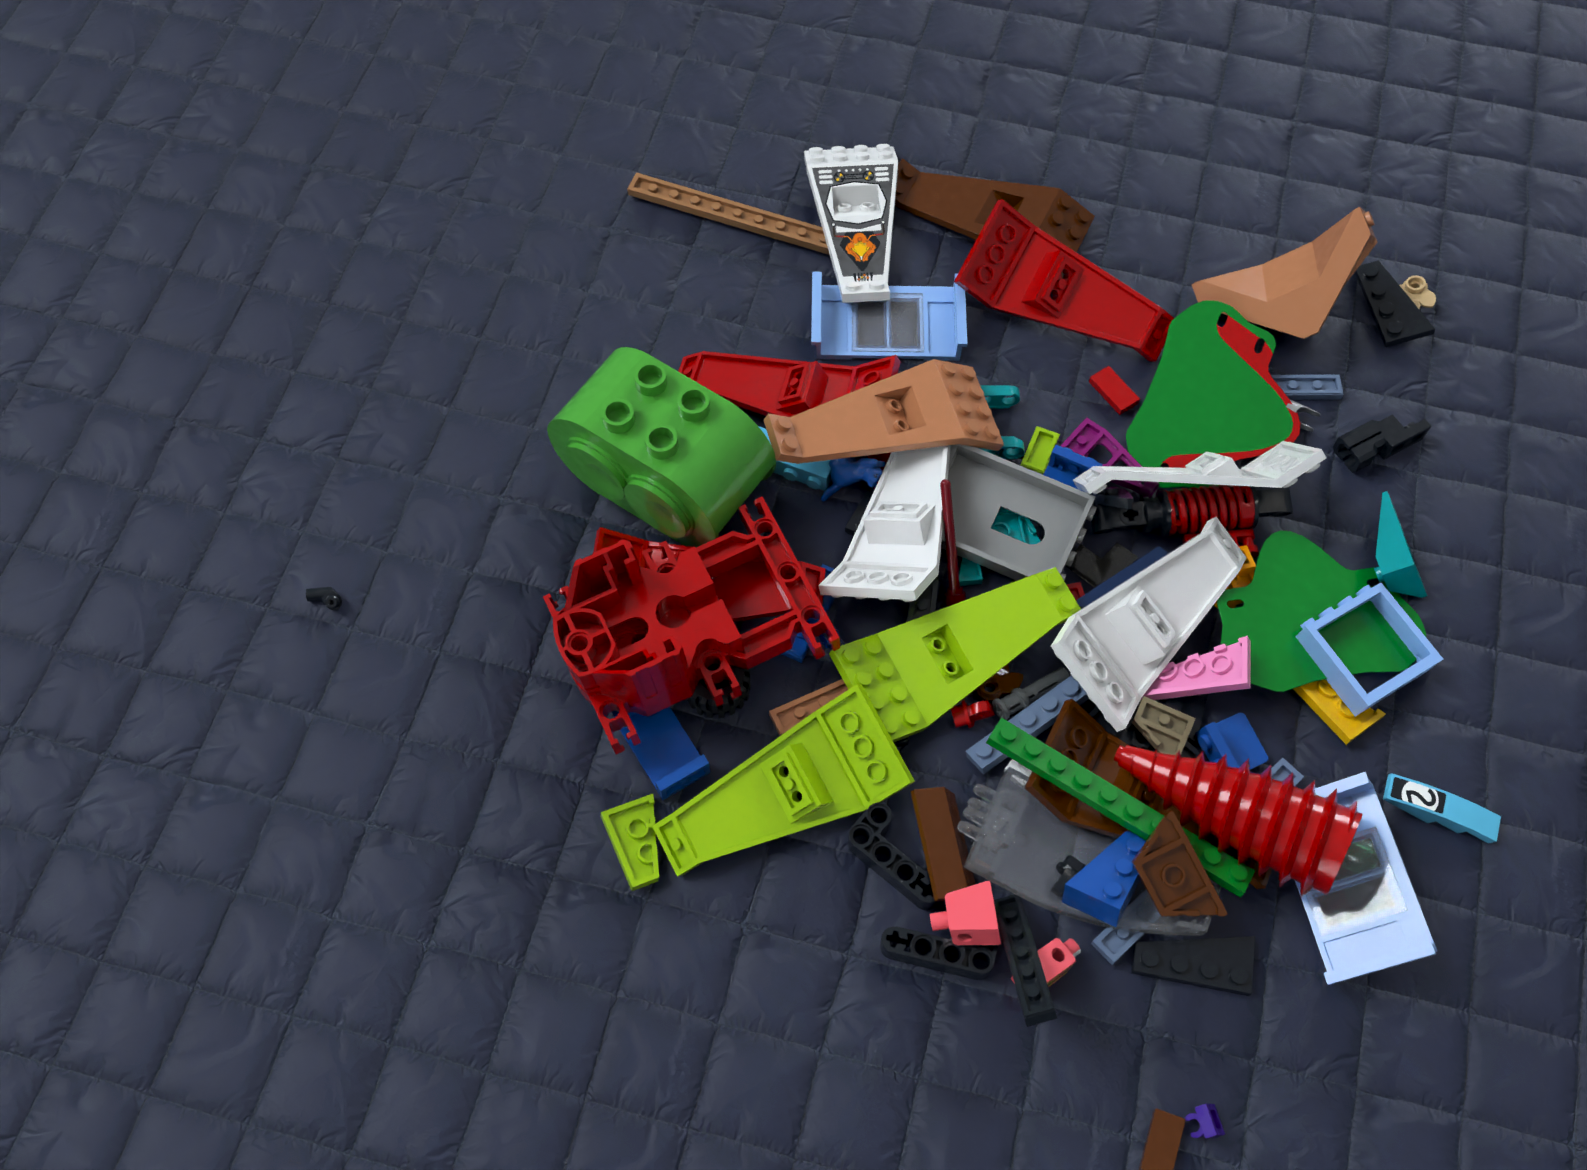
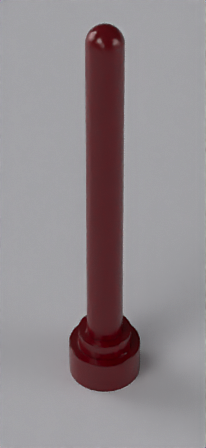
M944 479L940 483L949 579V587L945 593V604L951 606L966 600V592L963 591V587L959 583L951 483L949 480Z

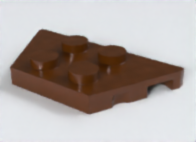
M1172 810L1168 811L1131 861L1158 913L1161 916L1227 915L1228 913L1175 813Z

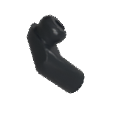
M332 587L306 589V599L308 602L322 601L331 610L339 609L342 605L341 596Z

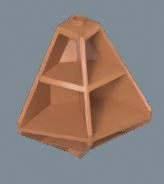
M1358 207L1308 244L1262 265L1200 280L1191 284L1198 303L1208 300L1223 302L1236 309L1248 322L1303 339L1319 333L1343 287L1377 244V239L1371 227L1375 225L1369 211L1365 212L1361 207Z

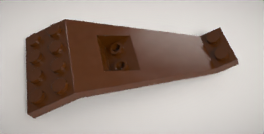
M903 158L898 162L895 206L975 240L978 238L997 200L1002 199L1036 227L1076 253L1095 217L1061 188L925 173L918 171Z
M1073 699L1066 700L1045 744L1162 815L1172 810L1180 823L1181 813L1174 806L1164 810L1163 798L1154 791L1149 793L1148 787L1136 777H1132L1129 772L1118 766V762L1114 761L1119 746L1125 747L1128 744L1107 733ZM1032 771L1025 789L1061 822L1119 838L1124 832L1130 831ZM1190 821L1183 826L1199 836V826L1194 821ZM1213 834L1204 838L1205 841L1218 848V838ZM1232 846L1224 850L1225 853L1238 860V850ZM1251 857L1248 858L1243 864L1255 870L1250 884L1256 889L1266 888L1272 868L1259 877L1258 861Z

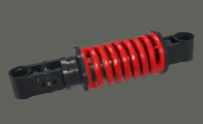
M1211 485L1209 487L1181 488L1170 491L1158 489L1154 498L1141 497L1139 502H1133V509L1100 504L1094 505L1097 509L1091 521L1093 534L1141 529L1143 533L1158 530L1159 535L1164 538L1174 535L1176 530L1179 534H1185L1187 531L1190 534L1196 531L1201 533L1206 522L1214 517H1217L1224 528L1232 530L1235 527L1239 529H1254L1259 517L1287 516L1293 514L1289 487L1257 491L1255 486ZM1125 512L1127 513V516H1132V519L1130 521L1128 517H1124L1123 514Z

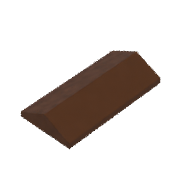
M945 787L914 789L911 791L934 901L945 902V895L947 893L975 885L955 794Z

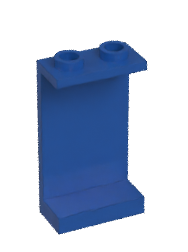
M670 707L648 717L634 712L628 713L641 743L634 746L632 740H628L626 734L629 730L627 727L620 729V732L662 800L711 773L708 760L704 754H699ZM612 711L613 718H615L619 711Z

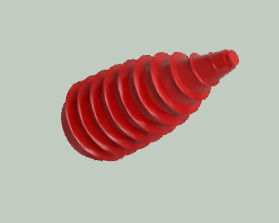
M1120 745L1114 757V761L1118 762L1119 767L1129 772L1132 777H1136L1148 787L1149 793L1154 791L1164 799V810L1174 806L1181 813L1180 825L1182 827L1190 821H1194L1199 826V840L1213 834L1218 838V852H1222L1229 846H1232L1238 850V865L1250 857L1258 861L1259 877L1270 868L1279 872V887L1283 886L1291 878L1300 882L1301 898L1311 889L1328 895L1363 813L1357 812V801L1349 807L1337 803V788L1326 798L1316 795L1315 780L1305 789L1294 787L1293 772L1283 781L1272 779L1271 765L1261 774L1250 772L1249 758L1239 768L1228 766L1226 754L1216 763L1205 761L1203 751L1196 758L1181 757L1180 751L1176 755L1159 753L1157 750L1154 752L1130 745L1125 747Z

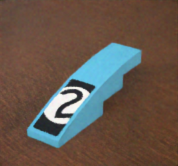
M1388 774L1383 800L1426 823L1437 822L1456 833L1468 832L1488 844L1497 842L1501 816L1447 791L1396 774Z

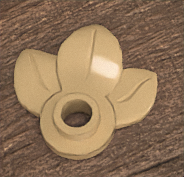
M1411 276L1400 285L1419 310L1421 306L1427 308L1434 307L1436 296L1427 289L1428 285L1423 277Z

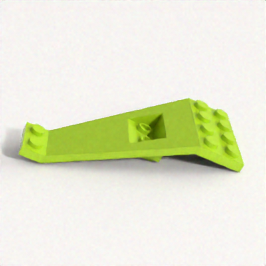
M856 684L810 714L652 827L678 877L705 861L865 811L873 803L883 802L914 783L915 780L862 684ZM785 766L789 770L788 776L784 773ZM798 791L802 794L801 801L797 798Z

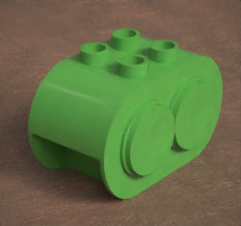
M621 347L614 350L551 420L547 427L548 436L554 450L578 479L596 493L684 546L698 547L718 538L719 532L739 509L738 507L744 503L761 481L768 479L773 474L776 468L775 453L769 440L745 412L732 402L651 355L630 347Z

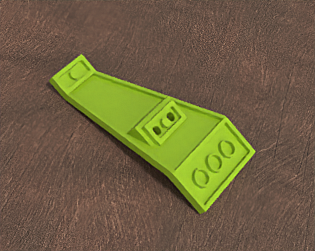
M1054 567L874 635L842 645L836 651L832 649L829 655L848 690L856 684H862L893 742L924 731L1054 627L1066 622L1070 616L1080 611L1081 608L1057 568Z

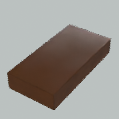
M1157 1108L1153 1110L1139 1170H1174L1186 1119Z

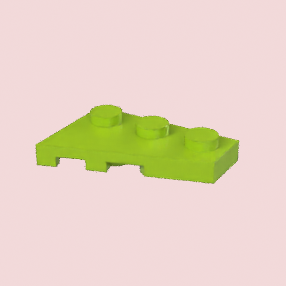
M650 794L601 812V819L631 891L658 882L659 867L656 833L652 827L655 824L654 795Z

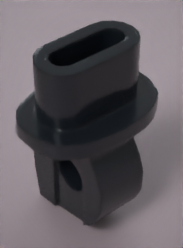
M1068 855L1063 862H1058L1056 870L1061 876L1050 891L1061 897L1064 893L1065 884L1080 872L1085 865L1071 855Z

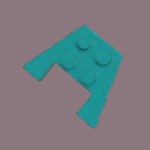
M1000 508L991 529L1027 544H1037L1040 542L1036 534L1037 531L1030 519ZM962 557L959 574L960 586L982 584L983 577L980 565Z

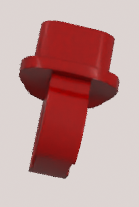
M963 700L961 705L954 706L951 709L956 728L965 725L972 728L974 721L995 715L993 706L989 701H979L968 706L965 700Z

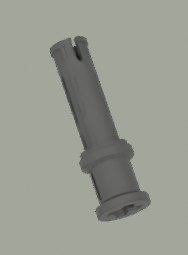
M1059 667L1054 672L1038 679L1023 689L1014 688L1011 694L1004 698L994 699L992 701L993 709L1000 719L1002 717L1005 720H1009L1011 715L1024 710L1031 702L1045 695L1070 677L1064 667Z

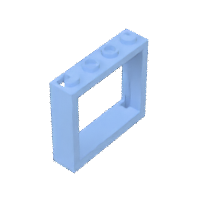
M1382 583L1372 588L1369 585L1363 587L1356 593L1357 597H1346L1337 604L1338 608L1335 610L1332 606L1318 615L1319 619L1316 621L1313 617L1300 625L1303 630L1295 636L1327 677V682L1355 717L1420 677L1443 660L1442 656ZM1371 601L1415 656L1417 663L1367 694L1318 631L1364 603Z

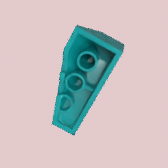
M1388 491L1382 493L1376 547V559L1379 567L1374 568L1379 582L1385 581L1388 590L1391 592L1421 598L1426 597L1427 593Z

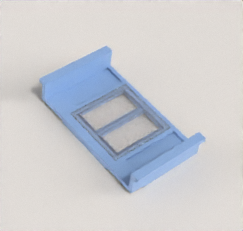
M812 272L811 345H816V359L886 358L897 355L899 359L960 361L962 347H967L965 290L955 282L953 287L889 286L890 300L842 303L838 285H822V272Z
M1366 772L1315 788L1316 795L1324 798L1337 788L1338 804L1349 807L1357 801V812L1363 813L1328 895L1311 889L1301 898L1327 972H1324L1327 985L1432 956L1438 952L1374 786L1368 779ZM1295 880L1299 894L1301 896L1300 882Z

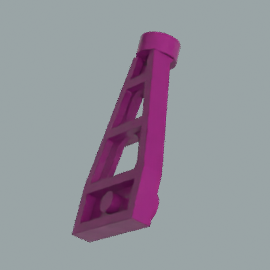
M1087 417L1060 445L1085 457H1088L1097 445H1103L1112 454V458L1102 466H1115L1118 461H1122L1128 467H1142L1106 429ZM1110 481L1133 490L1142 497L1151 498L1159 487L1158 482Z

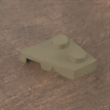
M1143 696L1132 724L1157 752L1176 755L1180 751L1181 756L1196 718Z

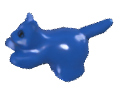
M851 457L830 460L829 466L831 468L833 484L824 491L821 501H826L841 488L848 487L862 480L866 481L869 487L873 486L876 488L883 472L880 468L884 467L886 462L871 458H860L857 461V459Z

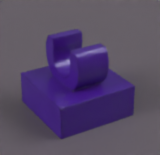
M1215 1104L1196 1106V1113H1190L1185 1117L1186 1121L1196 1119L1200 1123V1129L1197 1132L1190 1133L1193 1138L1205 1136V1139L1225 1135Z

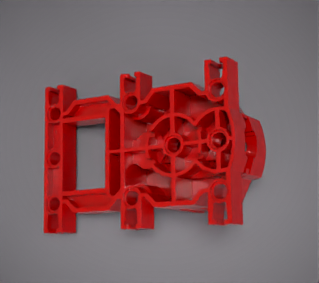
M763 497L753 501L754 505L757 506L759 515H763V518L757 521L751 519L745 504L738 507L741 521L749 535L731 531L696 548L694 546L681 552L677 561L665 540L659 543L662 552L660 556L662 559L667 558L668 561L659 566H656L651 556L653 551L651 548L642 551L648 569L639 566L631 542L622 539L610 547H604L593 552L588 557L575 561L569 587L567 585L559 589L560 595H564L566 599L565 608L556 611V608L559 607L557 601H553L550 593L543 596L553 618V632L559 652L578 689L594 707L615 754L625 750L623 744L620 745L617 738L615 739L614 732L623 727L628 728L629 732L626 736L628 740H632L634 746L641 743L628 713L634 712L648 717L693 696L697 683L702 678L718 707L724 704L722 698L724 692L722 689L716 690L715 684L727 680L731 685L732 693L730 695L732 699L742 695L740 685L730 665L748 670L792 649L797 633H802L816 660L825 656L820 642L817 643L815 637L822 633L827 635L833 651L840 649L839 635ZM763 532H770V533H771V534L768 535V536H761V535H760V534H762ZM761 556L790 612L740 635L723 600H719L716 595L712 578ZM787 574L794 575V577L789 580L783 578ZM809 618L819 619V621L814 624H809L806 622ZM711 664L720 665V667L714 671H710L707 669ZM611 711H619L615 718H607Z

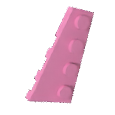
M1249 637L1239 638V642L1229 646L1225 644L1216 646L1214 651L1200 656L1198 653L1187 656V660L1177 664L1174 662L1168 663L1143 696L1152 700L1250 689L1251 641Z

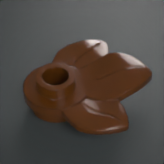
M1007 664L978 687L976 693L982 700L991 702L996 698H1000L1002 694H1011L1012 689L1019 688L1023 682L1024 675L1015 672L1009 673ZM991 687L994 691L987 692L984 688Z

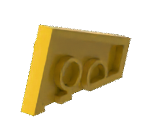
M1326 679L1293 688L1346 745L1386 715V713L1378 708L1376 711L1369 708L1355 717Z

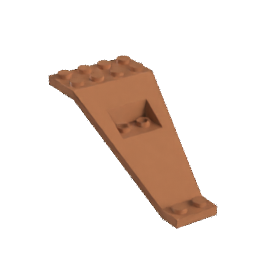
M932 359L792 417L768 413L764 418L770 443L775 453V459L796 464L956 444L999 451L1004 446L1000 431L996 426L973 367Z

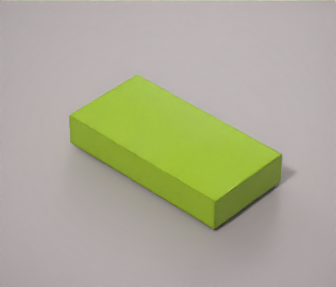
M1036 426L1020 466L1043 475L1060 434Z

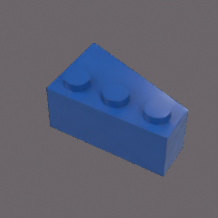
M1130 831L1124 832L1065 884L1062 903L1117 927L1140 881V877L1131 861L1146 840Z

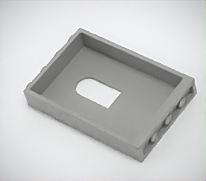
M961 444L951 445L948 480L951 483L957 555L1017 581L1054 567L1057 568L1061 577L1065 580L1066 575L1063 574V570L1066 565L1071 567L1077 553L1073 551L1076 542L1082 543L1087 529H1084L1083 526L1086 520L1092 521L1097 507L1093 506L1096 496L979 448ZM1002 507L1041 524L1045 532L1042 541L1037 544H1027L991 529L1000 508ZM943 523V532H942V542H943V544H942V549L946 550L945 534H944V523Z

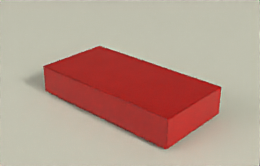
M1110 366L1090 377L1089 383L1119 415L1139 404L1140 398Z

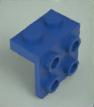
M1055 445L1043 475L1078 489L1072 480L1093 466H1102L1103 464L1093 458L1077 454L1069 448Z
M1237 713L1218 723L1214 721L1195 733L1200 747L1204 750L1210 762L1217 763L1226 754L1228 766L1239 768L1249 758L1251 770L1268 760V755L1244 713Z

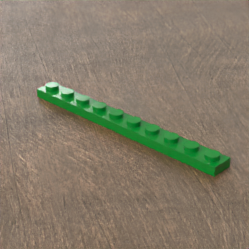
M1002 717L986 742L996 750L1144 840L1149 838L1164 817L1161 813ZM1182 827L1209 879L1236 896L1241 897L1246 892L1255 870L1243 863L1238 865L1237 859L1224 851L1218 852L1217 847L1204 839L1199 840V836Z

